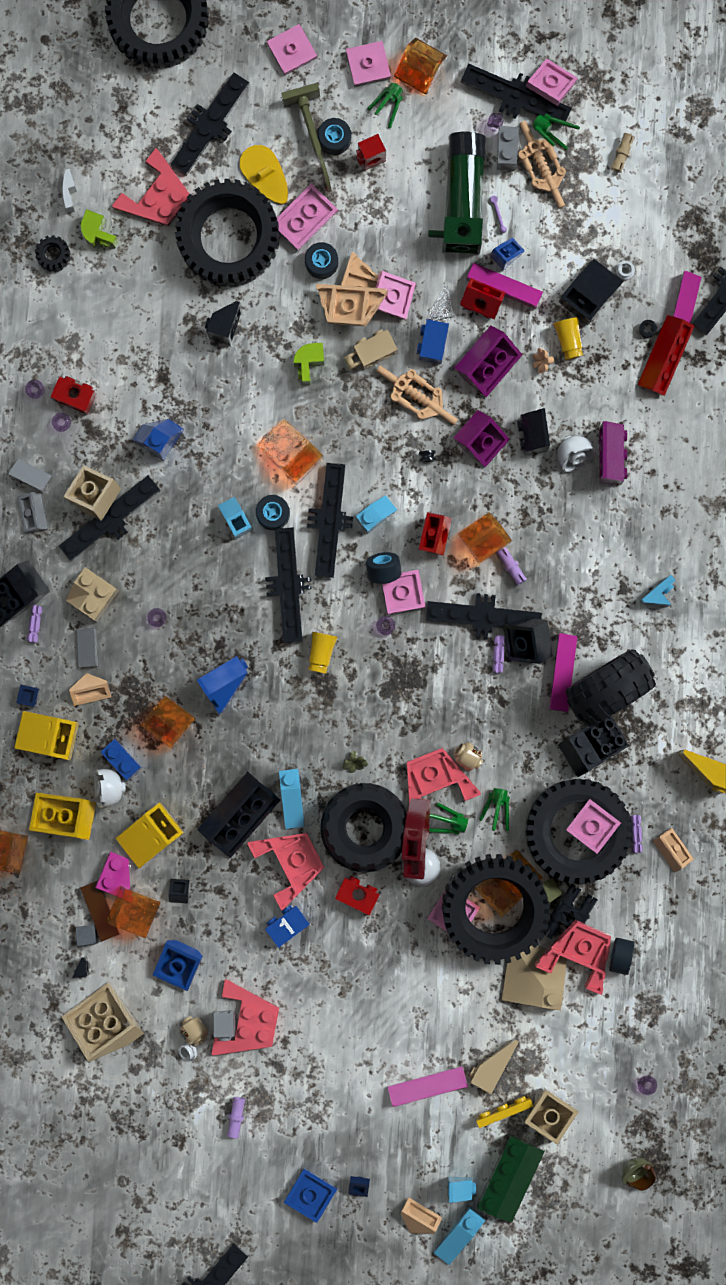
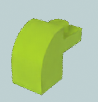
M86 209L81 221V231L86 242L93 248L96 247L97 242L106 248H110V246L116 248L118 243L117 237L102 231L106 222L105 217Z
M323 343L306 344L299 348L294 356V367H301L298 368V379L302 380L303 385H310L309 366L324 365Z

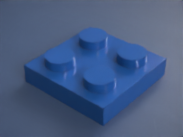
M304 1168L284 1203L318 1223L337 1191V1187Z

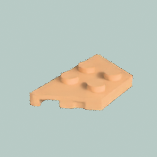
M352 252L341 285L375 288L378 275Z
M316 284L329 324L366 327L388 294V290L383 288Z

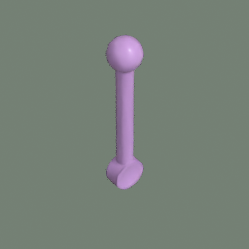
M492 196L490 202L494 204L500 224L499 231L505 233L507 228L503 225L497 205L498 198L497 196Z

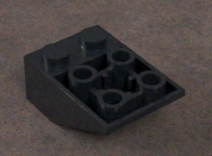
M593 259L563 293L559 303L585 324L589 325L624 281L596 259Z
M30 561L15 565L0 578V627L36 604L50 592Z
M612 716L596 725L585 727L558 744L577 777L589 772L630 746Z

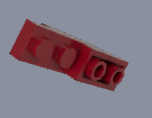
M415 798L410 800L402 847V860H404L403 878L424 879L431 800Z

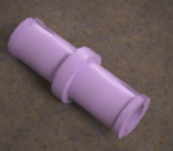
M507 547L496 553L505 566L504 570L509 572L517 586L527 580L518 567L519 563L513 559Z
M233 1097L231 1114L228 1116V1119H230L228 1137L239 1138L241 1121L244 1120L242 1114L245 1098Z

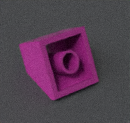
M479 410L474 413L453 438L465 452L483 467H486L510 440L490 416Z

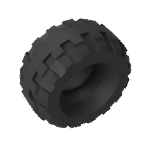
M631 649L567 688V703L577 719L586 726L591 727L651 691L656 686L655 674L645 657L636 650Z
M359 783L345 787L330 799L323 811L320 832L324 847L334 861L349 870L367 873L381 870L392 864L402 853L407 812L400 799L390 790L380 785ZM368 809L374 811L383 822L382 836L376 843L370 846L357 845L348 836L347 822L350 816L358 810Z

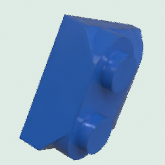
M167 940L153 976L188 991L203 956L197 949L182 942Z

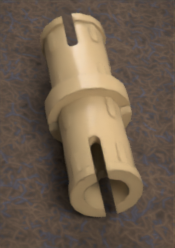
M629 133L623 134L619 148H616V156L610 168L611 170L622 173L625 161L630 156L629 151L635 136Z

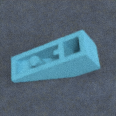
M299 769L279 771L285 829L305 827Z
M468 1205L436 1248L434 1254L450 1265L485 1222L484 1216Z

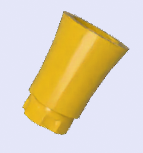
M569 318L553 323L565 360L583 356L579 318Z
M312 631L308 670L327 673V666L330 664L332 652L338 639L337 636Z

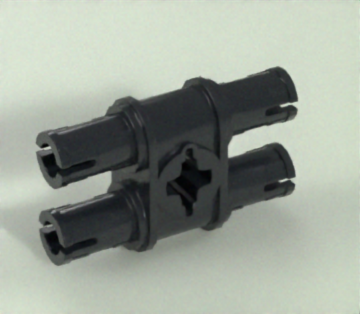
M571 883L563 898L558 899L559 902L550 914L547 930L543 929L544 935L546 936L548 933L547 937L552 939L560 924L566 925L565 928H568L575 921L569 920L567 922V917L563 912L570 913L572 911V916L577 921L585 924L590 919L589 914L598 899L593 897L591 900L592 896L587 893L580 908H574L573 902L582 889Z

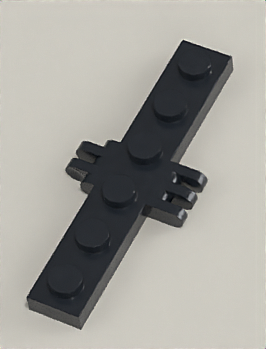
M468 63L461 83L502 100L503 102L499 109L500 113L507 107L505 115L509 116L511 111L514 110L515 112L512 117L514 119L517 118L520 109H523L537 116L548 114L551 117L567 121L572 108L562 103H559L557 106L526 87L530 79L529 76H526L524 82H522L523 74L519 73L518 78H513L511 82Z
M233 72L208 110L196 104L195 108L200 113L192 110L191 115L196 119L190 116L186 119L196 127L171 162L172 167L187 176L213 138L216 140L218 138L224 141L227 140L228 137L223 134V131L228 135L232 131L227 128L228 124L225 120L250 85L247 80Z
M722 267L717 270L723 275L722 277L717 273L713 275L718 281L717 285L720 289L692 323L694 327L706 336L726 312V270Z
M326 463L322 509H308V513L315 514V516H308L307 520L315 521V524L307 523L306 528L320 529L315 577L334 578L339 531L344 532L345 528L352 529L353 524H347L345 521H353L354 517L346 516V512L341 511L346 464Z
M147 475L112 503L102 521L93 518L59 545L60 549L72 561L108 532L111 536L115 534L118 539H121L122 536L118 532L120 529L125 535L128 533L124 528L126 525L124 519L160 492V489Z
M294 527L275 529L278 576L265 577L266 582L273 581V584L266 585V589H274V592H267L266 596H280L283 643L303 642L299 594H305L304 590L312 589V585H304L305 582H311V578H303V574L297 575Z
M476 593L475 606L428 601L426 621L473 625V631H476V639H480V633L484 632L483 640H487L488 632L492 633V628L504 629L503 624L531 618L542 619V613L495 608L496 595H491V602H487L488 594H484L483 601H480L481 594Z
M233 1243L203 1280L199 1277L195 1280L190 1275L187 1277V1280L192 1285H225L249 1255ZM185 1281L182 1283V1285H189Z

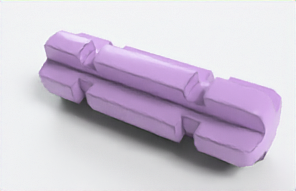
M32 605V616H30L27 641L37 643V632H39L42 607Z
M498 635L494 639V644H496L493 655L494 673L503 672L505 636Z
M632 815L630 816V821H632L631 832H633L631 838L633 845H631L633 853H641L643 851L641 844V816Z

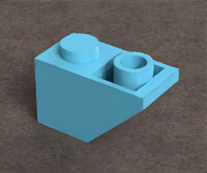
M235 497L218 505L236 539L253 530Z

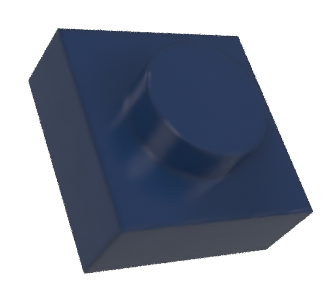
M20 684L16 703L36 708L40 689Z
M351 1176L348 1194L368 1197L370 1179Z

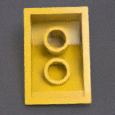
M685 749L678 752V755L708 786L712 787V791L726 794V764Z
M36 793L29 831L89 840L96 802L80 798Z

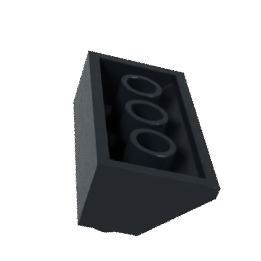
M247 771L197 830L210 843L231 858L281 799Z

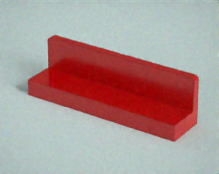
M670 315L666 316L638 382L639 386L665 396L694 329L693 324L681 318Z

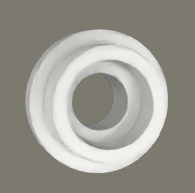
M622 261L616 267V275L622 280L632 278L635 273L634 265L629 261ZM623 268L628 269L627 274H624L622 272Z
M184 1042L179 1048L180 1057L184 1061L194 1060L197 1057L196 1047Z

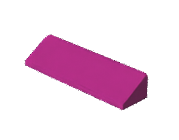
M473 263L466 278L467 281L473 278L506 292L505 297L533 309L537 308L543 291L476 263Z
M688 271L683 272L673 313L674 317L691 323L702 277Z
M558 634L549 710L568 712L569 704L567 703L566 689L572 685L578 636Z
M462 1066L388 1086L392 1106L395 1107L468 1087Z

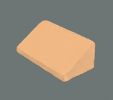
M670 828L653 840V843L674 872L681 870L694 860L673 828Z

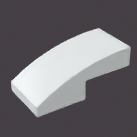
M66 169L63 179V198L67 212L71 213L75 211L70 193L77 192L70 169Z

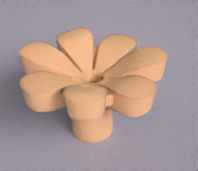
M538 348L537 353L533 354V359L536 360L533 362V368H538V373L547 371L548 364H553L554 358L552 356L548 357V352L542 348Z

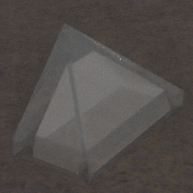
M444 285L426 320L439 321L454 317L448 286Z

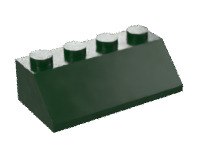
M509 1134L479 1198L477 1209L512 1223L545 1150Z

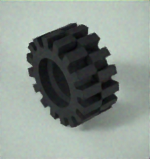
M51 235V237L45 236L46 239L44 240L40 239V244L37 243V249H35V257L44 270L47 269L49 272L51 270L54 272H58V269L63 270V266L68 265L67 262L70 261L71 255L64 239L62 240L59 236L55 237V235ZM50 247H56L60 250V255L56 260L46 258V251Z

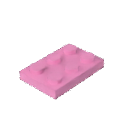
M311 183L277 217L279 232L299 251L338 212V209Z

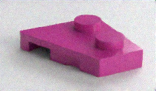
M109 852L95 888L130 902L129 860Z

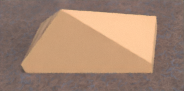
M88 673L69 689L74 706L111 698L107 681Z
M409 1197L400 1213L409 1233L434 1234L442 1219L441 1216Z

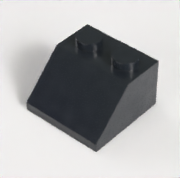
M235 301L213 312L211 318H207L205 329L210 340L231 346L242 313L239 301Z
M545 408L521 414L520 420H517L518 432H522V439H519L520 449L524 450L525 455L548 452L550 440Z
M531 618L503 624L508 659L510 661L540 664L553 656L548 620Z

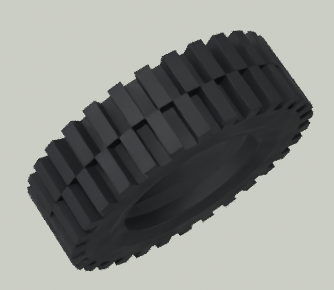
M106 0L105 17L113 42L118 46L121 53L125 52L126 58L131 60L133 57L134 62L140 65L141 61L144 67L150 68V63H153L154 67L160 69V63H164L165 68L170 67L169 62L171 61L178 65L180 64L179 58L183 57L185 61L189 59L188 53L191 52L194 55L197 51L196 45L201 46L203 43L202 37H206V27L208 28L209 12L206 0H179L186 12L184 28L175 39L160 44L148 43L139 38L134 32L130 17L131 11L138 0Z
M219 179L214 180V185L211 186L207 182L204 184L205 188L203 190L199 187L195 189L196 194L194 196L190 193L187 196L188 203L183 202L181 205L182 212L178 211L177 217L179 221L175 222L177 230L175 238L177 239L178 249L188 267L204 281L207 279L211 284L216 285L217 282L220 286L226 287V283H230L231 287L236 286L237 282H240L241 285L247 284V279L255 280L257 273L261 276L264 273L263 268L265 266L269 268L271 265V258L275 259V250L279 248L278 239H280L276 214L264 194L261 195L256 187L251 188V185L247 182L243 185L237 179H235L234 183H231L230 179H224V183H220ZM226 208L245 212L253 220L257 231V238L252 251L245 258L231 263L213 259L206 253L201 242V231L205 221L216 211Z
M589 779L566 780L547 788L533 803L526 820L525 836H527L526 842L531 856L544 872L563 882L585 884L606 878L605 876L611 875L622 864V860L626 858L627 850L631 846L630 838H632L633 834L631 832L632 821L629 820L630 814L629 811H626L624 802L609 787ZM591 799L621 822V824L596 856L580 861L569 859L562 855L553 844L551 838L553 818L564 806L574 802L587 803Z
M491 854L485 855V860H481L479 856L475 858L476 862L471 864L470 860L467 861L465 869L459 867L456 870L458 875H452L450 877L451 884H446V894L443 893L442 912L446 930L450 935L451 941L456 943V947L460 951L463 949L464 955L467 957L473 955V959L477 962L482 958L484 964H490V960H494L495 965H501L500 959H505L506 964L512 963L510 957L515 956L516 960L521 959L520 953L524 951L528 955L531 953L529 947L532 945L536 948L539 945L537 939H543V929L547 930V920H550L548 897L535 871L532 872L531 867L527 864L524 866L521 860L517 859L514 861L512 856L508 855L504 859L502 854H496V858H492ZM489 879H502L512 883L520 891L523 898V911L520 919L513 927L500 933H487L479 930L470 922L466 914L468 895L476 885Z

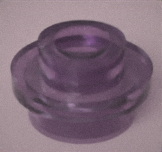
M501 113L491 114L487 122L490 130H499L500 126L504 123L503 115Z
M30 380L25 386V392L30 398H40L44 393V385L39 380ZM36 386L38 391L34 393L32 388Z
M57 413L52 419V426L55 430L64 432L70 428L71 419L65 413ZM61 419L65 420L63 426L58 424Z
M154 608L148 613L147 620L151 626L161 627L165 624L167 616L162 609ZM155 615L161 616L159 621H154Z
M383 616L377 621L376 628L380 634L390 635L395 630V621L389 616ZM387 622L389 623L390 627L388 629H384L382 627V624Z
M645 1075L639 1079L638 1089L644 1095H652L657 1090V1081L652 1076ZM646 1082L651 1083V1087L649 1089H645L644 1084Z

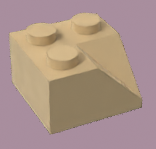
M83 465L63 497L84 513L102 521L121 488L114 479Z
M85 567L75 580L65 601L98 622L119 591Z
M544 1087L534 1102V1107L530 1108L523 1121L558 1145L579 1111Z

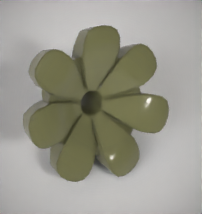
M351 751L349 753L350 759L344 760L343 769H349L350 773H354L356 768L362 770L368 765V762L363 756L358 757L356 751Z

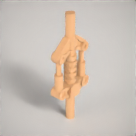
M523 121L519 125L528 143L523 150L519 151L518 159L522 161L526 171L529 172L532 179V188L551 192L558 208H563L565 203L558 191V187L565 176L566 170L560 166L553 146L546 140H535L527 122ZM547 150L551 160L554 161L557 170L552 176V172L549 171L550 168L547 166L548 164L545 162L546 159L541 151ZM530 156H533L534 160H536L537 167L545 179L542 180L535 177L528 159Z
M381 365L376 370V372L394 384L391 401L397 402L404 408L417 414L419 420L439 415L452 425H455L458 421L456 417L443 409L442 390L426 383L427 381L417 375L415 370L410 369L399 378ZM414 380L422 387L425 386L432 391L433 399L430 400L429 397H425V394L422 395L421 391L418 392L409 383ZM405 391V394H409L411 398L414 397L415 401L418 400V403H422L424 407H427L417 410L411 406V403L401 397L402 393Z

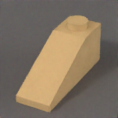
M511 1040L480 1062L477 1067L474 1066L468 1076L471 1078L470 1083L492 1094L518 1044V1040Z

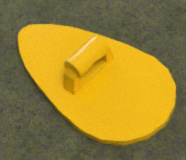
M263 145L248 147L240 158L242 174L267 199L281 205L285 204L288 200L287 182L274 152Z

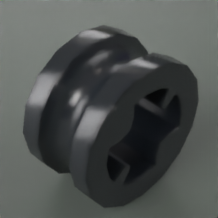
M644 320L639 327V333L644 338L653 337L657 330V325L652 320ZM646 325L647 327L648 325H650L651 331L653 332L650 333L649 331L648 333H646L644 331L645 327L643 326Z
M420 451L421 459H419V462L436 461L434 457L436 451Z

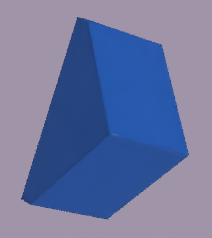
M512 237L492 250L491 258L504 271L525 250Z

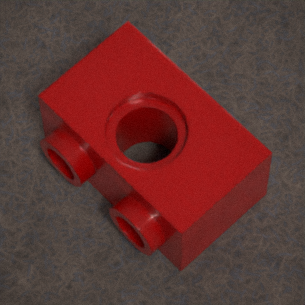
M379 134L358 142L356 159L360 166H364L365 170L386 162V149Z
M471 278L466 286L460 306L495 320L506 292Z
M59 376L51 394V399L88 415L96 397L93 387L86 383L79 385L75 383V379L65 376V378ZM72 390L79 391V395L76 398L70 397Z
M427 512L418 550L444 556L452 518Z
M352 876L349 879L345 877L335 899L370 916L380 895L377 893L378 889L369 884L364 887L359 884L360 880ZM361 889L364 892V897L361 900H355L352 895L354 890Z

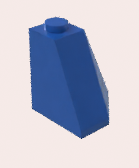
M170 419L141 425L132 441L164 461L185 429Z
M236 656L197 679V682L219 714L225 711L248 675L246 669L249 667L243 658L239 660Z

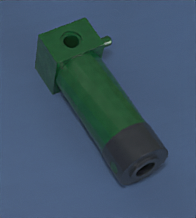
M469 131L454 132L448 137V175L443 231L429 230L428 237L443 238L442 252L480 254L483 218H481L486 136Z

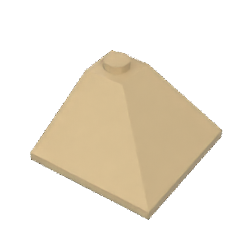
M530 946L531 953L526 955L523 951L520 953L521 959L516 960L515 956L510 957L512 963H507L502 1000L561 1011L567 958L560 956L552 973H548L534 966V963L548 948L538 946L534 948Z
M109 982L62 1016L88 1062L123 1048L144 1034Z

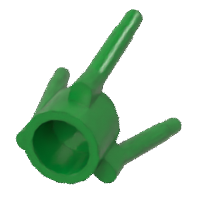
M391 82L367 108L371 110L385 97L374 113L378 115L387 101L392 103L396 101L388 128L392 127L399 104L403 99L401 96L403 92L402 87Z
M545 114V116L539 115L532 125L534 130L540 133L552 146H555L553 142L555 141L559 146L567 150L568 147L549 132L552 128L550 121L577 130L580 127L551 117L548 114Z
M493 788V793H489L488 800L479 818L482 821L491 802L495 804L492 831L496 830L500 806H504V803L505 830L509 831L510 797L507 790Z
M436 803V806L454 816L452 819L430 814V818L450 823V827L453 829L429 828V832L453 833L459 835V832L465 833L468 818H465L464 814Z

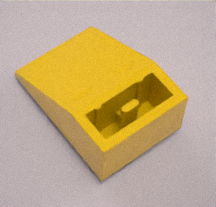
M23 711L14 748L71 761L79 723Z
M159 802L115 839L140 869L185 833L164 805Z

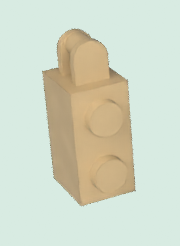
M382 329L372 334L373 337L367 340L362 338L356 342L354 352L344 357L349 370H353L361 365L365 370L398 353V349L388 329L385 331ZM357 356L359 361L355 363L353 358Z

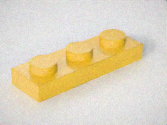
M522 1096L515 1099V1103L511 1105L504 1103L497 1106L496 1111L490 1113L488 1110L478 1114L479 1118H476L478 1127L482 1128L534 1107L530 1097Z

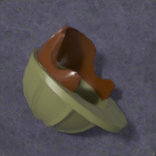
M632 1158L623 1167L622 1182L626 1186L644 1191L650 1188L656 1181L653 1165L643 1158Z

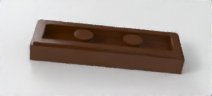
M95 881L80 887L102 942L120 933L104 892L95 888L97 883Z

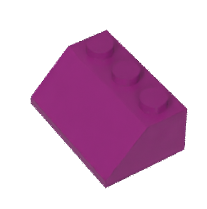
M490 325L454 369L467 383L487 398L523 354L503 331Z
M603 421L599 427V484H623L624 479H627V468H624V460H627V449H624V442H627V430H624L623 424Z

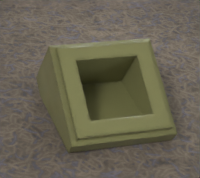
M553 877L542 883L549 903L562 894Z

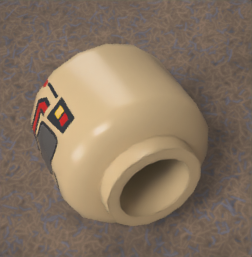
M470 742L461 743L454 752L455 762L467 771H471L474 768L478 769L483 762L481 759L482 751Z
M190 1016L182 1021L183 1025L180 1028V1034L188 1045L196 1047L207 1040L209 1031L201 1018H192Z

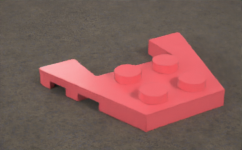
M155 148L146 160V164L159 172V177L138 204L121 193L112 205V208L169 226L177 216L178 211H181L182 203H187L189 192L159 150Z
M443 748L407 762L409 804L411 798L420 799V797L458 783L465 801L481 795L480 791Z
M307 833L247 843L254 858L271 850L275 852L291 884L290 887L273 895L281 910L324 869V865Z
M575 920L534 963V966L552 973L559 957H565L593 969L585 984V988L602 995L611 936Z
M225 979L222 997L241 1000V1009L235 1040L218 1041V1037L214 1038L212 1055L272 1047L279 1007Z

